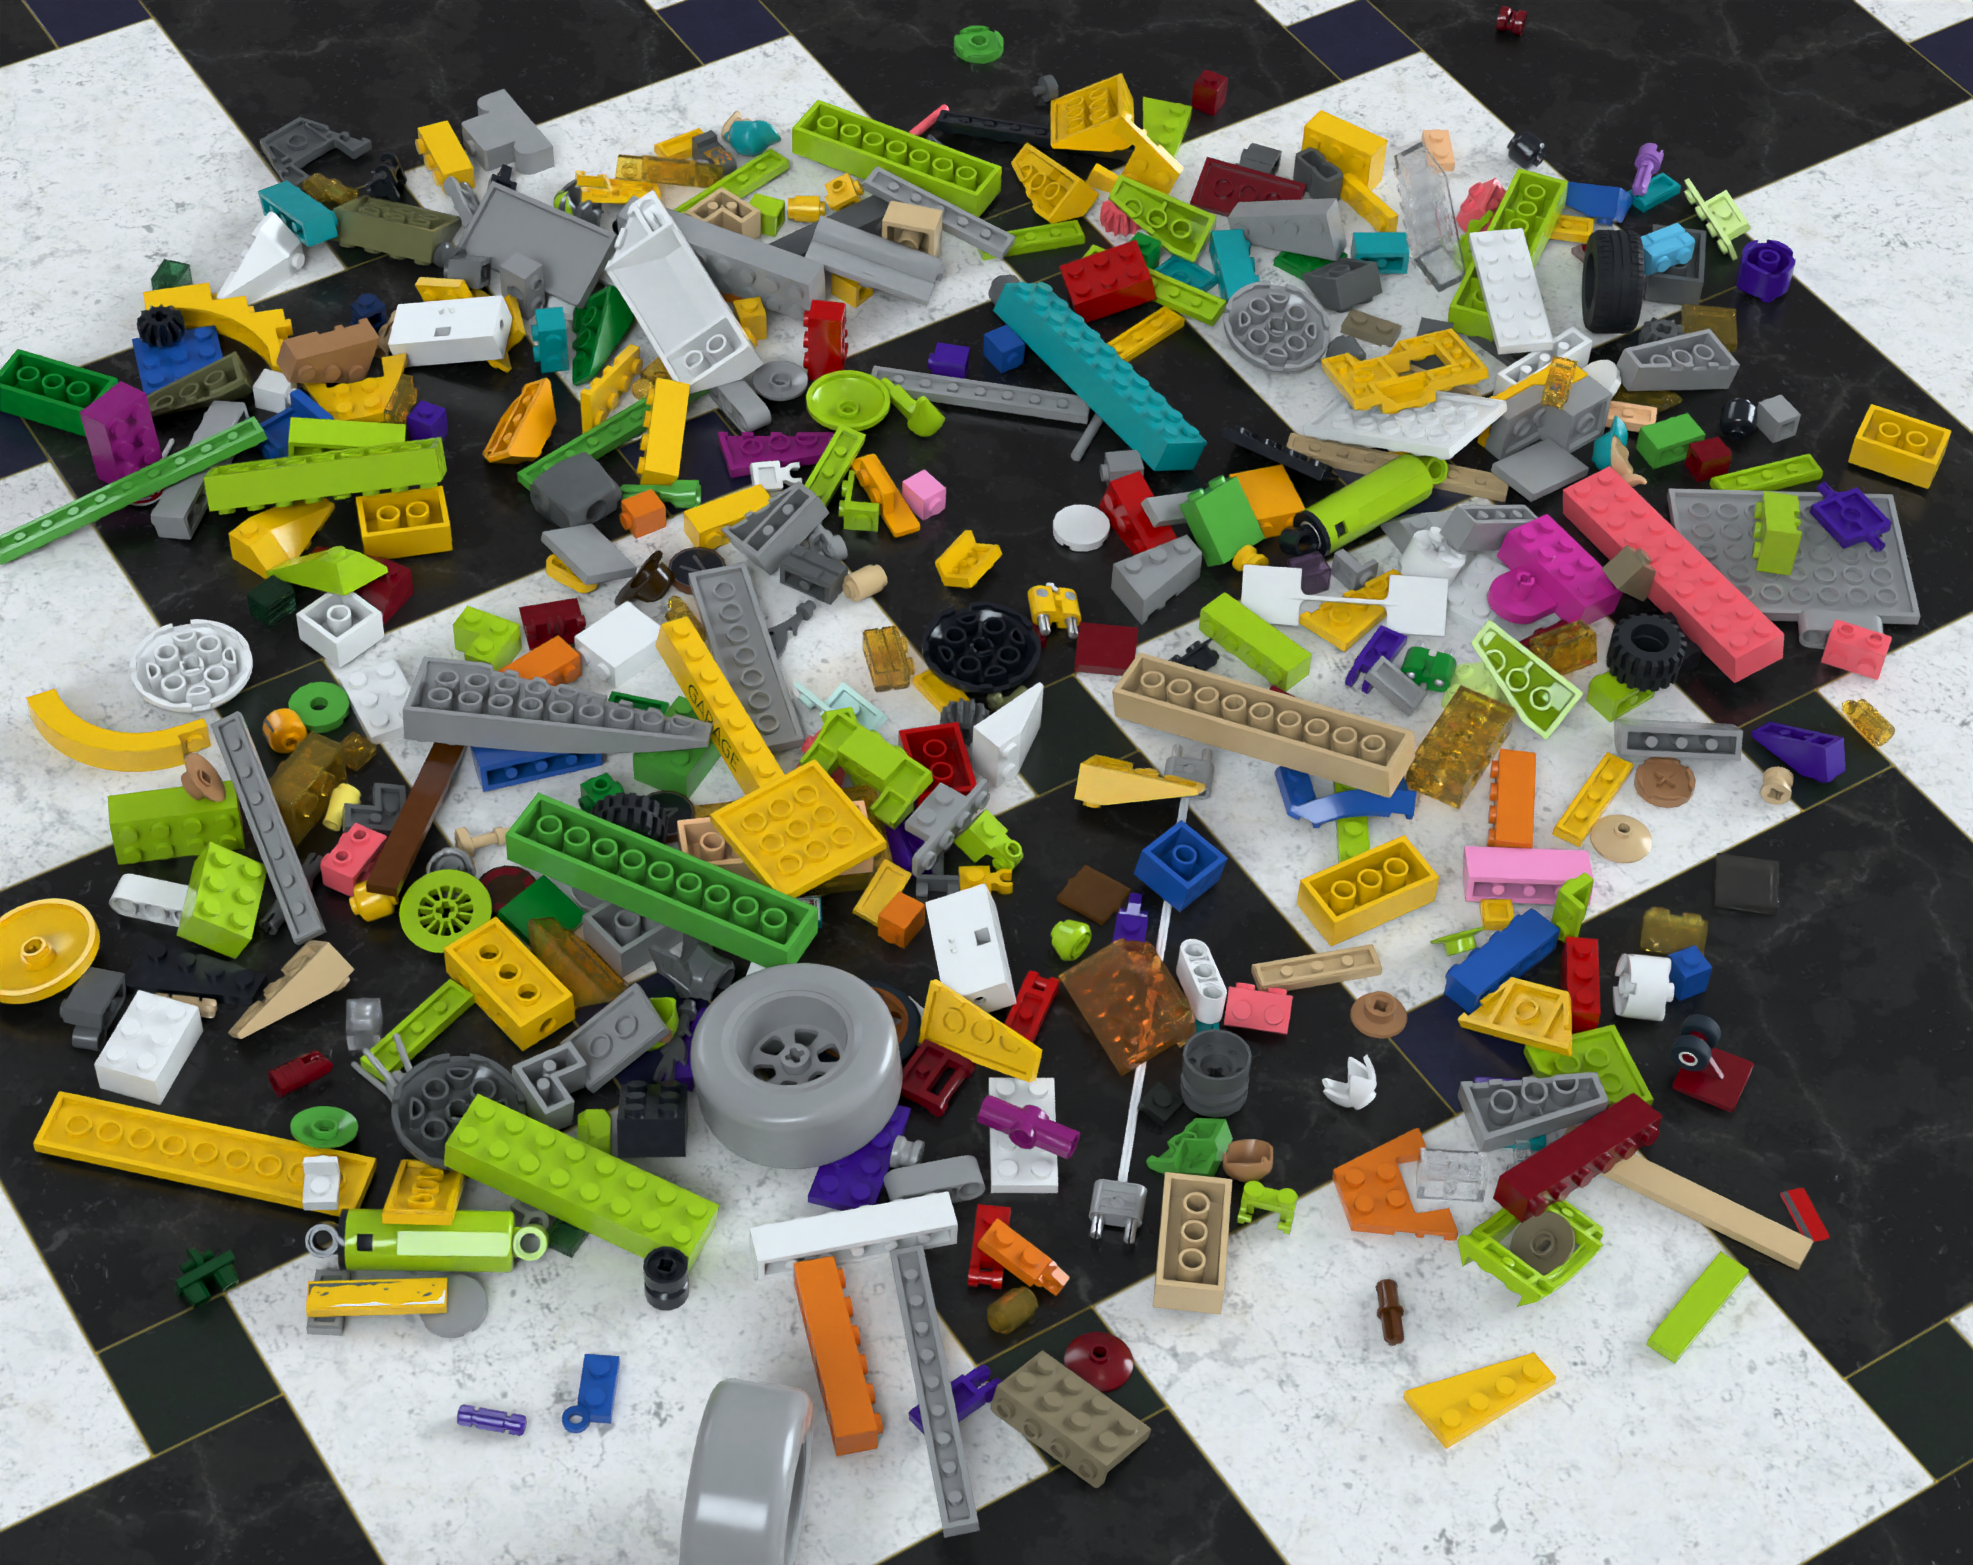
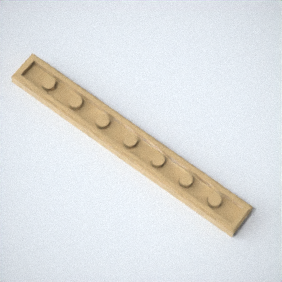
M1290 433L1286 446L1309 456L1306 462L1313 458L1335 469L1368 474L1400 456L1386 451L1351 444H1341L1340 442L1330 440H1317L1315 437ZM1447 464L1448 473L1445 480L1440 484H1433V488L1501 502L1506 501L1509 485L1494 473Z
M1573 1125L1568 1127L1564 1135L1571 1132L1578 1126ZM1636 1154L1628 1160L1622 1159L1606 1174L1600 1173L1796 1270L1800 1269L1812 1247L1814 1240Z

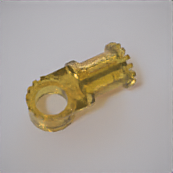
M314 173L303 182L307 195H310L316 201L323 198L329 202L334 201L342 205L359 196L358 190L342 185L338 179L332 178L329 180L320 173Z

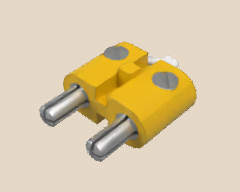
M1049 582L1046 583V586L1039 585L1030 588L1027 596L1033 623L1039 626L1041 635H1049L1052 622H1056L1057 628L1067 629L1069 638L1073 637L1074 639L1078 637L1077 626H1079L1082 619L1076 592L1069 588H1057L1054 586V583Z

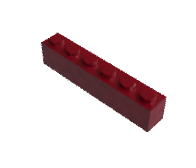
M1633 1092L1500 1175L1493 1199L1521 1223L1533 1216L1538 1217L1548 1206L1556 1201L1562 1202L1565 1200L1570 1192L1578 1187L1584 1188L1587 1186L1592 1178L1600 1173L1606 1174L1616 1163L1622 1159L1628 1160L1644 1145L1650 1146L1660 1134L1658 1129L1663 1116Z

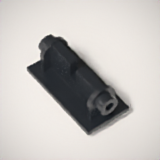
M1211 637L1203 643L1197 640L1185 650L1187 654L1182 657L1176 654L1168 661L1189 667L1194 666L1196 669L1207 671L1217 664L1219 654L1208 647L1213 640Z

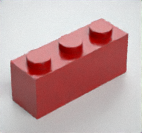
M1566 936L1560 959L1561 990L1568 991L1571 997L1572 1034L1597 1029L1601 1014L1598 939Z

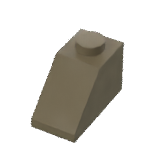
M1628 545L1602 568L1603 572L1619 591L1641 601L1648 597L1656 573L1649 564L1652 561L1650 556L1643 549L1639 548L1636 550Z

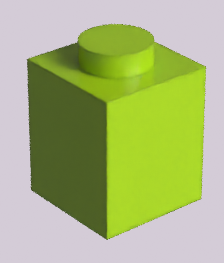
M755 193L751 201L747 203L760 210L761 234L776 237L785 222V201Z

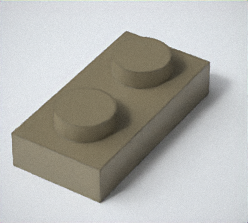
M1351 309L1341 324L1340 333L1391 350L1401 333L1402 325Z

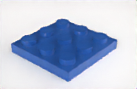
M215 325L185 330V335L181 337L180 343H173L172 348L163 346L161 350L158 346L149 348L148 344L142 343L140 338L132 339L142 389L146 395L223 358Z

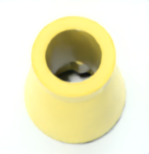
M345 783L339 784L337 788L332 790L327 813L323 820V824L328 829L333 831L340 830L343 825L342 810L344 803L361 804V793L359 790Z

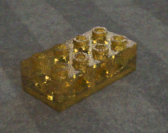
M1461 685L1416 750L1415 759L1407 770V786L1460 809L1509 736L1516 708Z

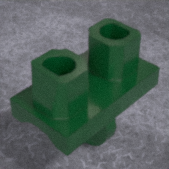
M195 1247L187 1249L186 1254L189 1260L179 1265L181 1272L185 1275L175 1280L176 1287L174 1292L178 1298L184 1296L188 1303L196 1309L211 1298L204 1284L214 1279L222 1293L237 1286L239 1278L234 1268L235 1257L231 1250L214 1258L211 1249H207L200 1254Z

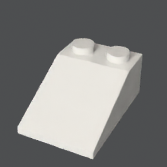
M1040 682L973 727L972 769L983 778L989 780L996 788L1006 781H1011L1017 775L1041 727L1044 685Z

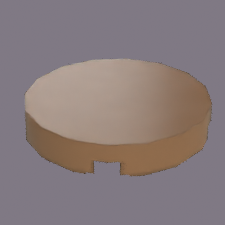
M1650 757L1636 769L1634 786L1637 794L1646 802L1657 807L1673 808L1679 807L1690 800L1694 793L1696 779L1692 770L1688 766L1685 768L1680 764L1681 761L1675 758Z

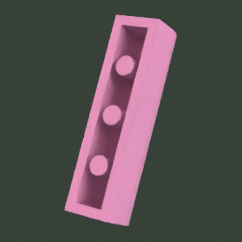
M1464 846L1463 887L1465 901L1480 902V899H1512V903L1555 904L1558 890L1562 888L1567 880L1570 878L1575 879L1584 872L1593 878L1589 853L1584 850ZM1591 890V894H1590L1588 906H1590L1592 890Z

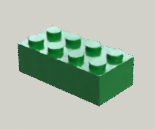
M17 349L0 369V411L86 437L80 412L118 384V379Z

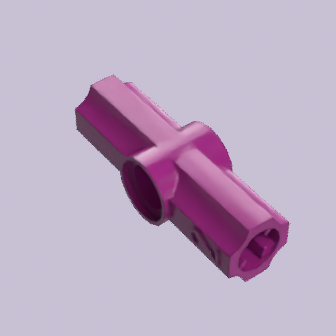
M989 1095V1097L986 1096L978 1114L977 1122L1007 1134L1016 1146L1023 1149H1032L1036 1146L1065 1159L1072 1157L1080 1138V1132L1049 1120L1048 1115L1041 1108L1034 1105H1025L1023 1108H1020Z

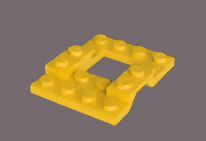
M1452 328L1399 340L1388 355L1360 361L1353 355L1345 353L1321 359L1322 370L1354 410L1365 411L1376 405L1382 414H1396L1402 409L1410 407H1425L1428 403L1436 401L1435 391L1437 390L1449 391L1454 386L1462 384L1474 385L1479 383L1480 380L1489 378L1488 367ZM1436 354L1445 365L1398 377L1402 372L1410 371L1409 360L1420 361L1424 360L1427 356Z

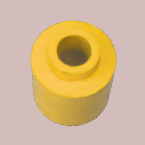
M795 195V198H788V219H794V222L814 223L819 220L821 215L825 216L826 203L825 201H820V196Z

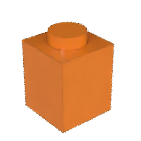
M652 489L621 500L622 513L619 514L620 522L625 530L629 529L635 539L666 527V507Z
M898 891L878 915V936L888 943L905 949L925 925V904Z

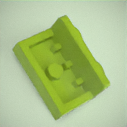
M1586 872L1575 879L1570 878L1558 890L1551 923L1560 929L1558 940L1564 943L1566 936L1578 937L1581 923L1585 918L1594 879Z

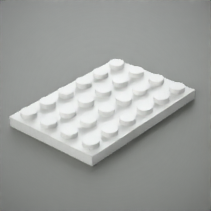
M1437 390L1435 391L1436 401L1428 403L1425 407H1410L1402 409L1396 414H1382L1376 405L1365 411L1354 410L1342 395L1303 425L1305 436L1315 437L1317 440L1340 441L1341 444L1353 443L1364 445L1366 448H1384L1390 452L1402 451L1412 453L1415 456L1427 455L1437 457L1439 460H1448L1507 411V404L1505 400Z

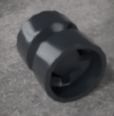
M660 1247L651 1251L646 1256L643 1264L644 1291L647 1302L659 1310L670 1311L679 1308L689 1296L688 1261L686 1256L680 1250L673 1247Z

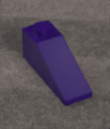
M1770 721L1751 731L1753 739L1802 776L1814 778L1817 782L1825 783L1832 781L1836 776L1846 771L1843 737Z

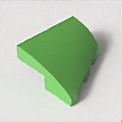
M1195 1118L1185 1127L1182 1133L1175 1135L1167 1142L1169 1149L1158 1158L1151 1155L1147 1159L1148 1168L1163 1174L1169 1172L1214 1177L1222 1162L1223 1153L1227 1152L1228 1145L1233 1139L1226 1119Z

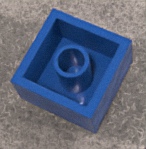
M1180 820L1141 851L1133 874L1177 911L1181 912L1220 880L1228 858L1185 822Z

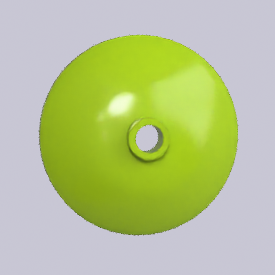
M842 370L828 373L814 381L807 391L806 406L811 417L826 428L836 431L839 425L842 424L856 431H863L875 426L885 418L890 408V394L886 386L876 377L860 371Z

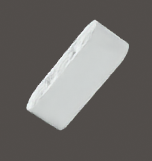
M124 874L109 900V905L115 912L124 916L179 927L188 886L135 874Z
M1197 939L1185 940L1180 945L1176 974L1196 1019L1206 1024L1217 1023L1223 1015L1227 995L1226 987L1208 946Z

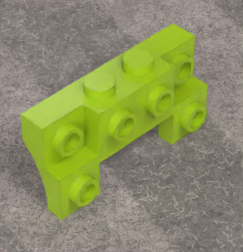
M838 709L824 722L816 740L799 760V764L802 766L815 759L829 776L840 766L881 793L879 798L870 807V814L894 830L914 810L913 802L933 782L932 771L909 757L900 746H892L877 731L868 730Z

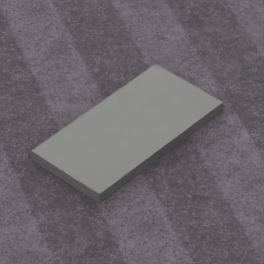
M492 181L457 247L466 250L467 255L492 257L491 270L500 273L499 266L516 252H519L542 264L544 293L583 310L608 260H610L616 249L614 245L618 235Z

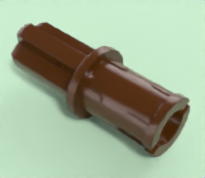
M1384 1279L1377 1282L1375 1286L1379 1303L1376 1313L1382 1323L1384 1341L1389 1346H1395L1404 1341L1401 1319L1404 1315V1309L1399 1304L1397 1282L1391 1279Z

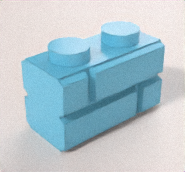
M1678 223L1641 236L1644 251V274L1646 276L1656 272H1665L1669 267L1677 264H1686L1692 259L1695 239L1688 232L1685 233V229Z

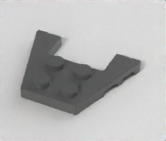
M298 117L260 140L262 151L281 180H287L294 186L299 187L301 191L312 185L311 176L301 170L311 161L322 157L334 148H338L352 159H356L372 149L371 140L363 137L361 140L350 137L349 132L345 131L339 134L330 131L327 125L303 117Z

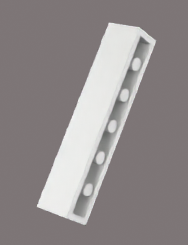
M949 1192L928 1193L921 1197L895 1199L888 1203L863 1205L856 1209L840 1212L830 1211L818 1216L797 1217L791 1221L774 1224L764 1223L758 1227L750 1228V1249L759 1281L793 1274V1263L834 1256L836 1266L887 1257L890 1256L889 1251L921 1244H923L924 1250L957 1244L958 1223Z

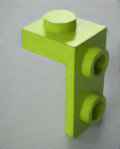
M849 470L848 480H843L842 497H845V500H840L839 517L844 518V529L878 532L879 503L854 501L855 471Z

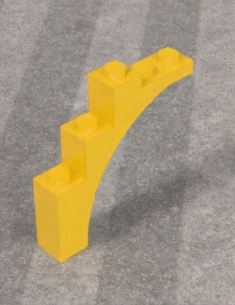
M209 282L143 292L146 310L150 309V305L153 307H159L161 303L164 307L173 305L175 310H180L185 322V328L194 329L215 325L218 334L228 336L247 345L266 361L272 371L283 373L276 363L283 340L293 335L291 319H285L283 308L255 312L254 306H248L246 295L217 299V293H211Z

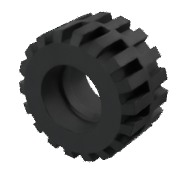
M1640 613V616L1633 614L1629 615L1628 619H1621L1613 629L1606 656V665L1610 668V674L1617 676L1616 681L1621 684H1627V687L1630 689L1638 688L1639 691L1646 692V689H1650L1654 692L1658 691L1659 688H1668L1670 683L1674 684L1680 674L1687 647L1684 634L1679 632L1680 628L1677 625L1670 624V620L1666 618L1661 619L1659 615L1655 614L1653 616H1647V613Z
M619 792L614 796L611 794L604 796V800L599 799L595 806L592 807V815L666 845L669 820L668 816H666V810L663 807H659L660 803L656 800L651 801L648 796L636 795L637 793L630 792V794H624Z

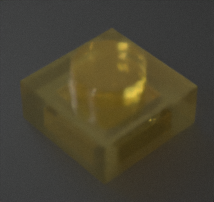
M353 731L332 749L335 759L355 771L359 770L377 753L374 743Z

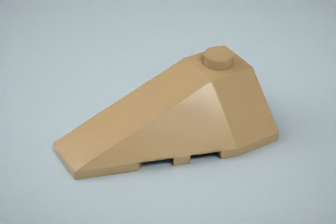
M309 940L281 969L285 975L274 983H269L263 990L266 998L262 1002L259 1000L253 1003L230 1029L228 1034L233 1038L242 1039L332 993L334 990L336 992L341 990L350 981L348 976L355 969L329 942Z

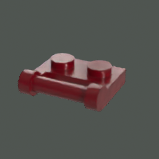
M925 1039L902 1070L903 1079L900 1095L926 1107L934 1116L941 1117L948 1109L947 1103L965 1078L971 1077L976 1067L971 1060ZM948 1067L955 1070L938 1095L931 1093L930 1091Z

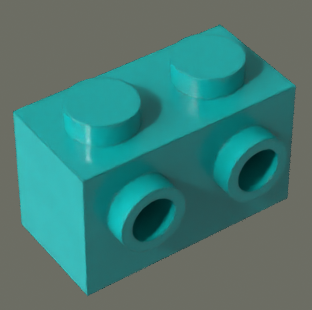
M1353 232L1350 252L1351 259L1377 262L1379 274H1407L1410 250L1406 232Z
M563 307L535 309L536 325H531L533 342L537 341V345L533 346L534 362H540L541 373L569 370L567 330Z

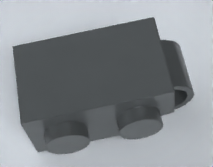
M89 967L74 982L71 994L68 999L65 998L60 1006V1017L63 1018V1021L76 1025L72 1036L73 1047L96 1052L103 1050L106 1043L107 1030L127 998L124 973Z

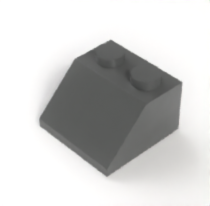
M1343 257L1302 275L1303 281L1324 308L1334 309L1338 313L1348 312L1356 304L1371 302L1374 296L1383 293L1377 262Z

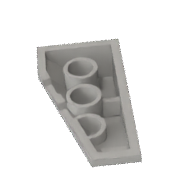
M1453 511L1407 514L1389 520L1382 524L1381 528L1403 555L1417 531L1430 530L1433 526L1442 529Z

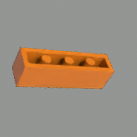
M559 635L498 670L502 673L506 669L519 672V677L532 680L535 676L546 679L549 685L555 687L561 683L566 685L572 683L582 676L580 654Z
M1500 749L1498 760H1492L1490 778H1494L1495 783L1490 785L1489 801H1494V806L1490 805L1488 824H1493V829H1488L1487 847L1532 849L1536 753Z

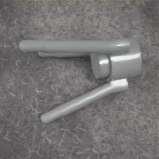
M395 1033L393 1039L407 1073L412 1069V1065L399 1034ZM364 1048L363 1054L384 1077L385 1084L357 1062H352L351 1066L383 1092L392 1102L394 1092L406 1073L397 1070L390 1074L370 1050Z

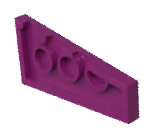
M718 432V442L730 478L751 475L749 466L755 462L779 461L780 468L795 462H799L800 466L817 464L831 441L834 432H797L795 436H786L782 432H770V436H754V432H742V436H728V432Z

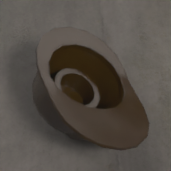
M661 550L651 554L636 573V576H633L619 591L614 601L616 606L622 605L633 597L646 603L655 602L662 599L668 592L676 576L662 562L663 553Z

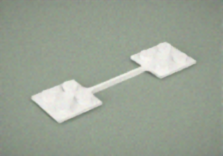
M1244 565L1241 604L1270 625L1298 626L1301 603L1304 601L1379 605L1386 609V627L1400 634L1445 637L1448 593L1447 578L1390 575L1387 598L1384 600L1305 595L1301 590L1302 568Z

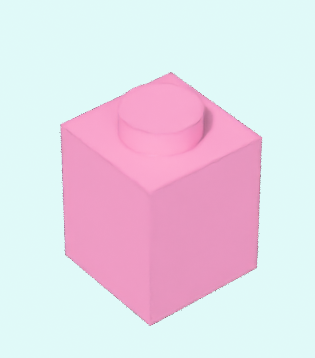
M924 469L902 481V497L911 511L924 521L945 509L946 488Z

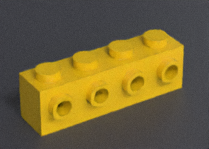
M657 378L654 388H648L646 404L650 405V411H645L643 427L647 428V434H642L639 449L644 451V457H639L636 473L641 474L640 485H672L678 479L690 384Z

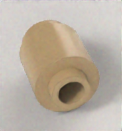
M867 565L844 577V583L842 584L843 592L847 598L855 602L862 601L881 592L883 587L887 585V576L880 565Z

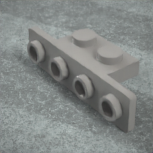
M982 778L967 796L940 782L905 821V830L925 841L912 858V875L918 878L925 870H930L943 849L947 850L952 845L956 834L961 829L965 830L969 826L973 815L979 809L982 810L986 807L990 799V794L988 793L989 780Z

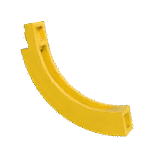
M56 688L26 697L30 718L42 737L64 755L89 766L121 772L156 771L184 765V755L211 747L208 727L204 718L160 731L126 733L100 728L82 720L67 708L57 693Z

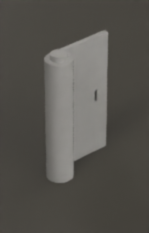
M822 215L819 218L805 258L824 264V270L857 281L860 286L869 289L873 287L926 307L935 280L941 281L946 266L941 264L943 260L941 258Z

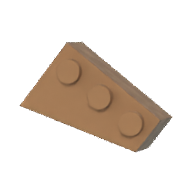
M364 318L358 320V324L344 328L341 324L334 326V331L322 334L315 331L283 340L276 363L289 383L359 382L367 377L380 337L368 319Z

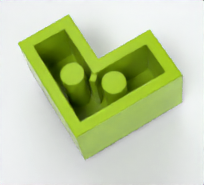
M467 605L453 623L455 649L464 652L465 661L493 665V670L498 671L510 664L522 649L520 624Z

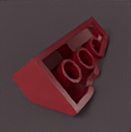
M317 546L310 554L329 550V548ZM366 555L386 566L388 573L353 592L382 613L384 626L414 594L411 569L387 558Z

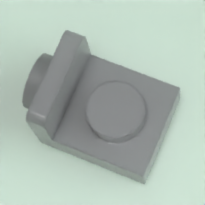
M1341 549L1334 553L1331 574L1347 589L1356 591L1363 588L1366 582L1376 578L1379 563L1373 559L1361 565L1356 558L1352 557L1344 549Z

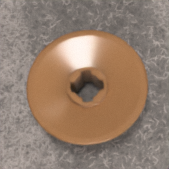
M190 753L185 761L186 772L181 775V782L186 792L198 801L205 797L213 802L223 801L226 795L225 787L216 769L201 755Z
M1376 991L1359 997L1353 1003L1350 1010V1017L1354 1026L1363 1034L1373 1038L1382 1039L1396 1036L1407 1024V1012L1402 1003L1391 994L1383 991Z

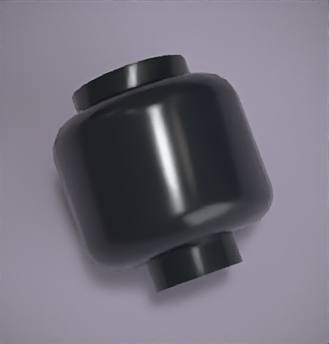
M1529 130L1522 133L1518 131L1507 145L1509 149L1508 157L1523 169H1528L1533 165L1538 167L1546 157V154L1543 152L1546 144Z
M1734 398L1724 404L1721 409L1720 430L1722 433L1734 441H1741L1754 434L1757 424V408L1745 398Z

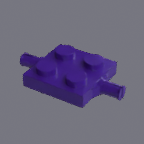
M1827 482L1818 485L1817 491L1825 499L1812 504L1809 513L1843 549L1860 542H1867L1875 552L1882 551L1885 548V543L1878 535L1890 531L1892 522L1858 487L1844 492H1835Z

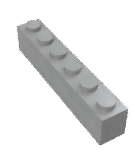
M213 400L208 411L204 413L199 428L194 432L189 446L250 418L245 403ZM235 455L163 489L158 504L151 512V522L155 526L159 537L191 540L208 508L203 477L213 466L231 464Z

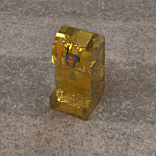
M1553 355L1541 405L1564 409L1574 383L1578 361Z

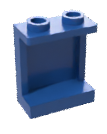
M298 388L290 393V407L260 423L267 440L255 447L263 453L266 459L288 457L291 417L334 420L333 416Z

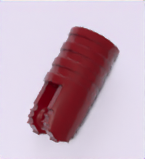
M314 1050L286 1062L284 1065L276 1067V1069L268 1071L267 1075L274 1092L278 1097L282 1098L286 1094H290L294 1090H298L322 1078L324 1075L326 1076V1074L332 1071L334 1064L326 1057L324 1058L318 1050Z

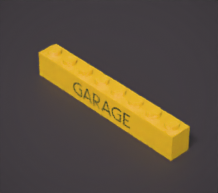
M686 616L661 624L655 647L699 720L713 724L710 738L743 793L747 795L785 775L689 617Z

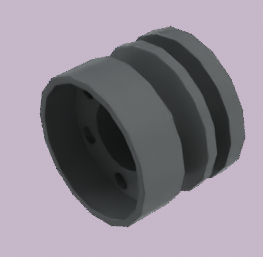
M1212 1029L1201 1031L1187 1041L1182 1057L1180 1094L1190 1110L1202 1116L1218 1118L1229 1116L1239 1111L1246 1103L1252 1054L1249 1045L1240 1036L1230 1031Z

